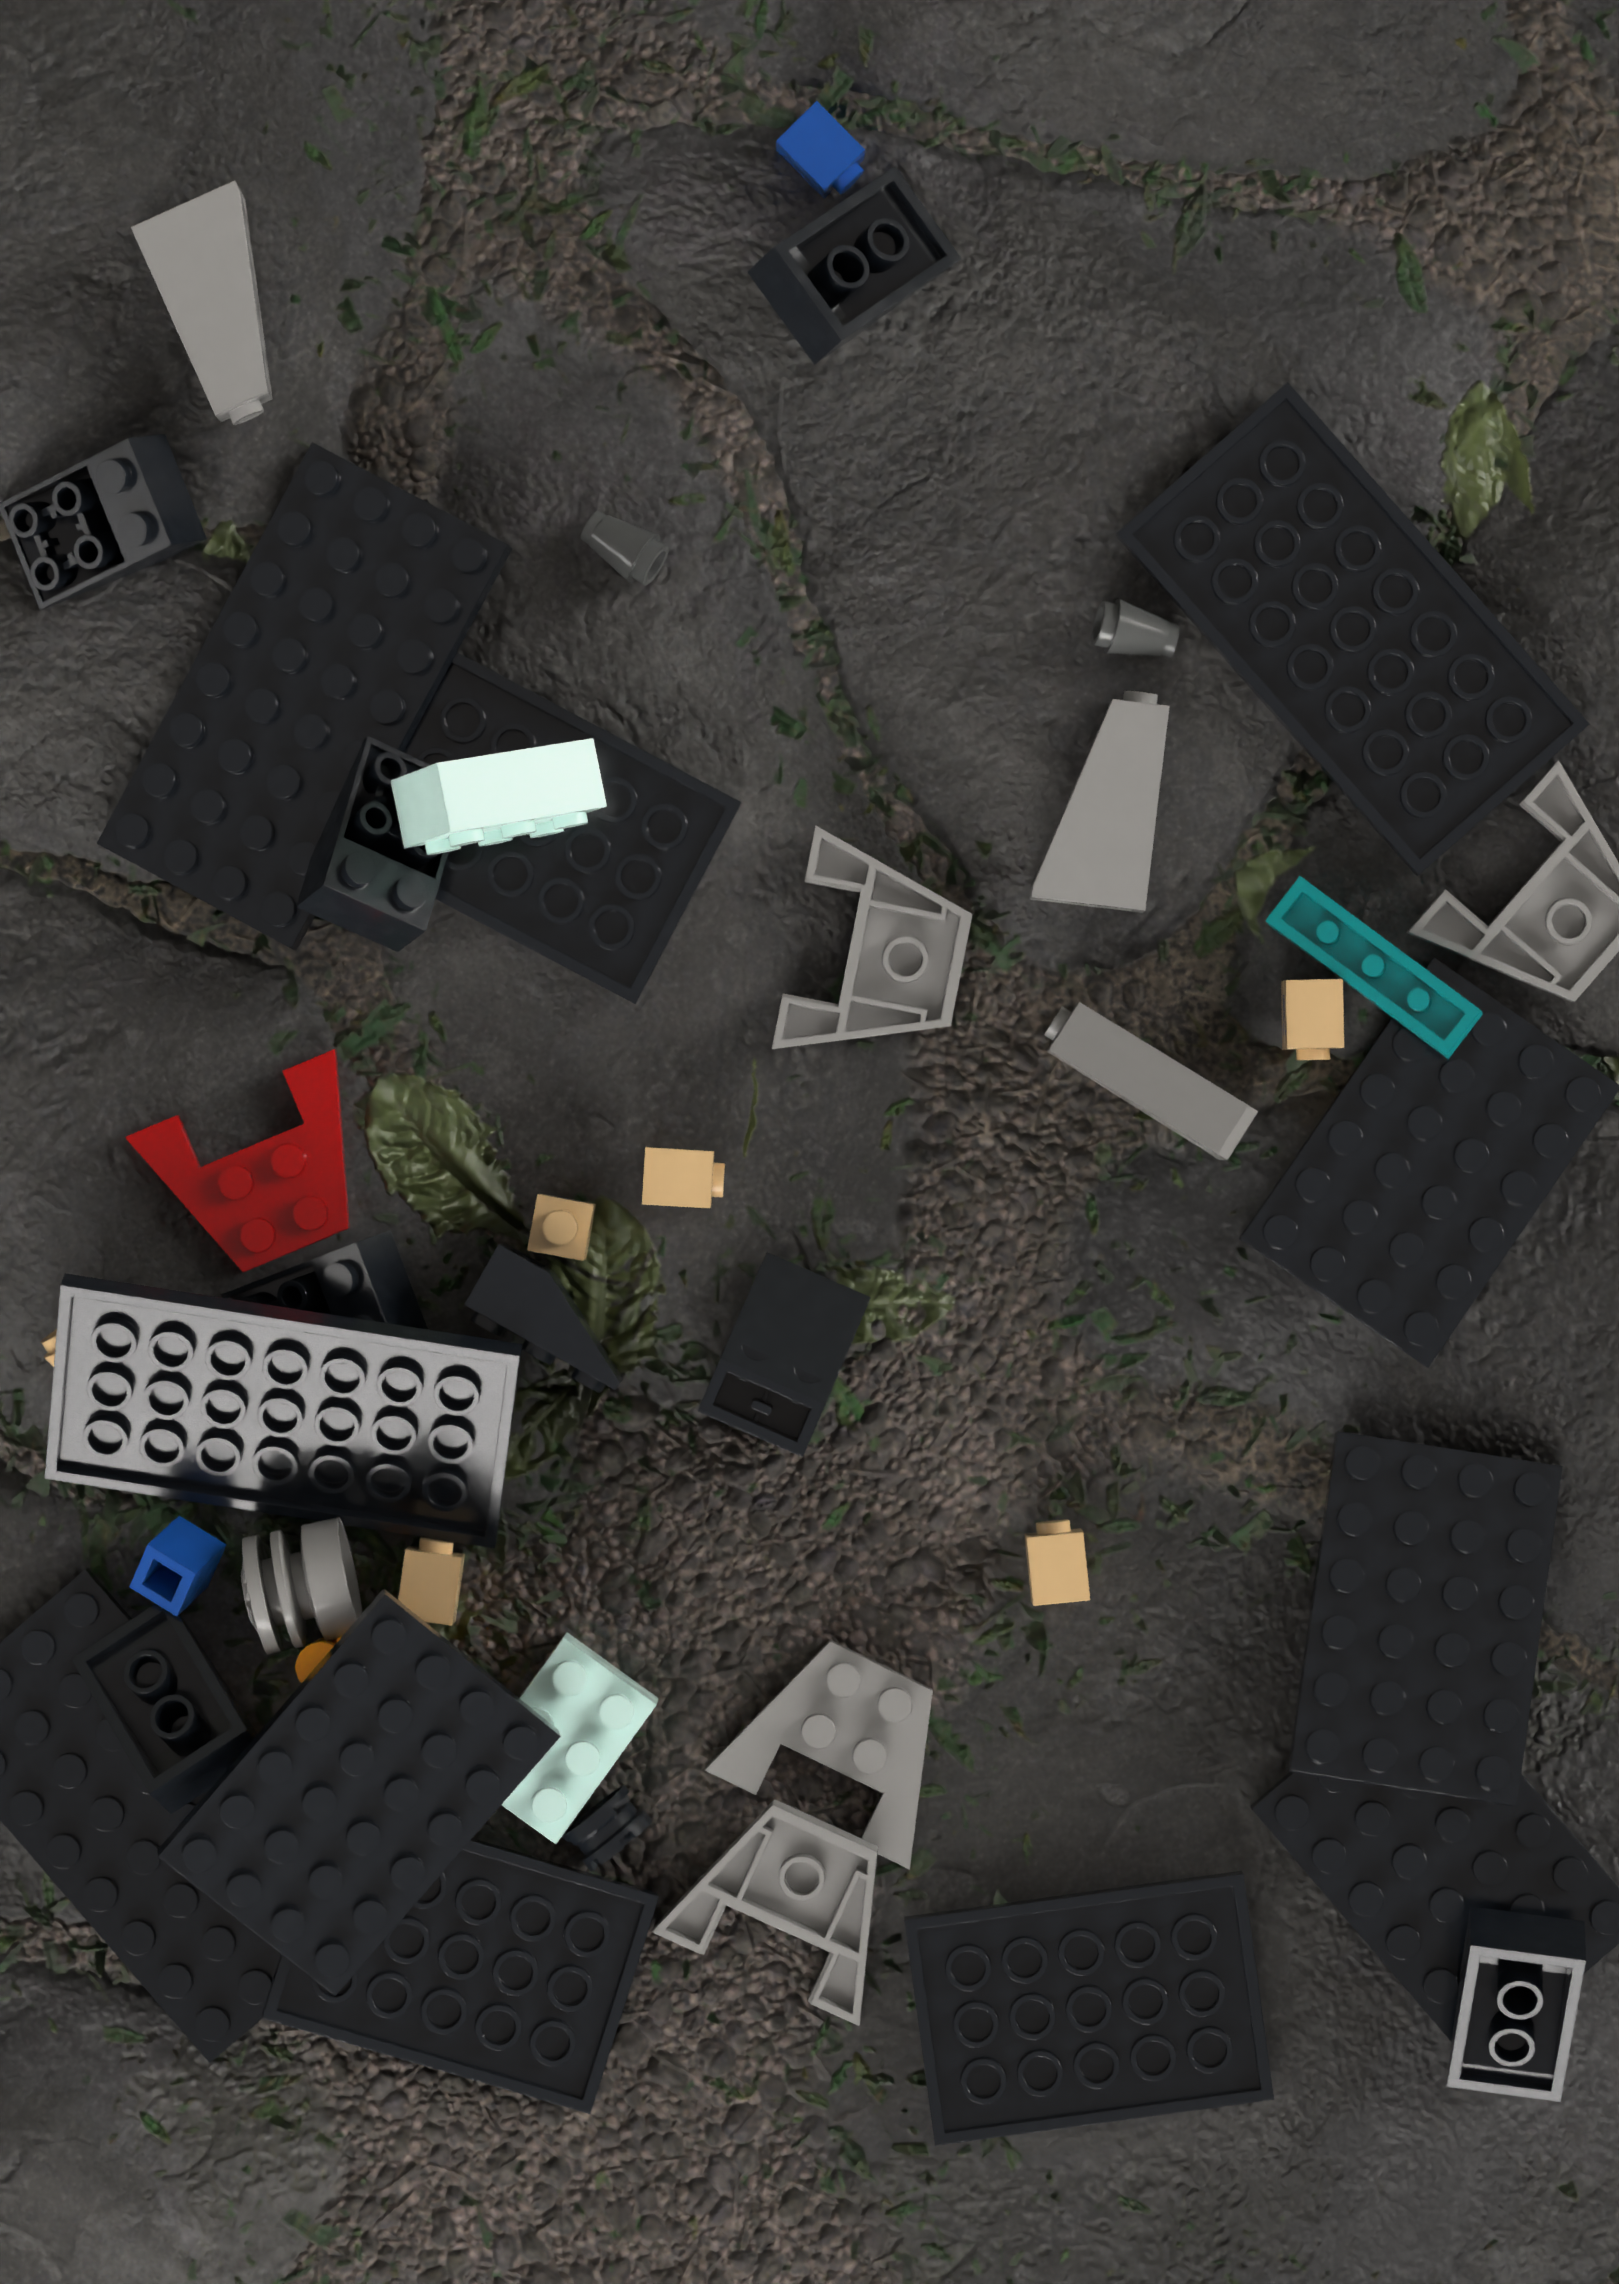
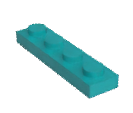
M1301 876L1298 877L1265 920L1267 925L1337 977L1343 979L1345 983L1447 1059L1450 1058L1483 1015L1482 1010Z

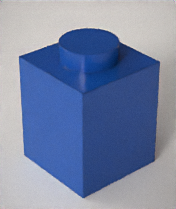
M818 101L776 140V151L823 199L834 189L842 195L865 171L859 165L865 158V149Z
M178 1516L147 1544L129 1587L173 1615L178 1616L208 1588L227 1544L183 1517Z

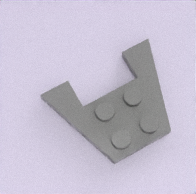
M1558 760L1518 805L1561 843L1487 926L1445 889L1406 933L1567 1001L1575 1002L1619 952V862Z
M815 825L805 883L860 893L839 1004L783 993L772 1050L950 1027L973 914Z
M829 1640L706 1766L705 1771L756 1795L780 1744L882 1793L861 1838L877 1845L878 1855L910 1870L933 1689L839 1643Z
M774 1799L654 1925L652 1933L704 1955L726 1906H729L828 1951L829 1954L809 1995L808 2002L859 2026L862 2012L878 1846Z

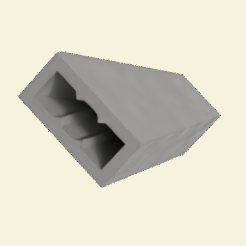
M234 180L136 224L131 229L215 416L220 422L231 419L233 425H237L262 414L264 409L261 404L273 398L246 202L241 189Z
M1124 691L1123 700L1112 699L1031 886L1029 900L1143 913L1146 910L1170 708L1167 705L1157 704V694Z
M1081 1002L1076 1003L1072 1011L1062 1006L1044 1034L1053 1040L1047 1049L1048 1053L1218 1160L1229 1159L1258 1113L1256 1109Z

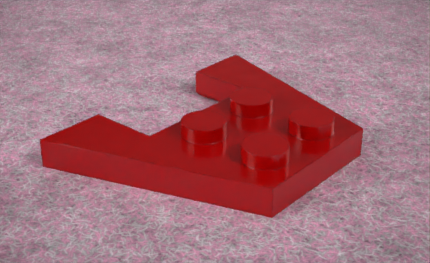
M337 1049L282 1071L304 1124L202 1167L199 1164L179 1115L125 1137L243 1273L350 1228Z

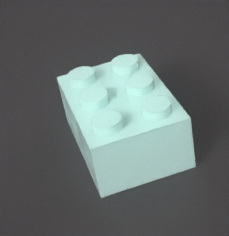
M593 738L439 762L391 780L404 849L425 845L427 855L458 850L463 845L477 842L479 847L499 844L513 840L512 837L530 834V838L563 832L565 828L587 824L586 813L607 807Z
M567 1632L519 1697L557 1728L561 1737L502 1804L503 1807L554 1844H557L658 1702V1698Z

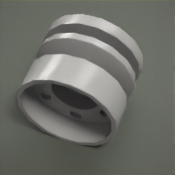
M340 1517L302 1525L300 1552H291L289 1543L281 1530L270 1533L272 1558L267 1557L259 1534L242 1539L243 1564L241 1583L244 1600L251 1624L258 1632L267 1655L283 1650L282 1625L286 1624L293 1646L300 1648L306 1645V1620L315 1618L325 1641L337 1640L339 1636H343L363 1613L354 1561Z

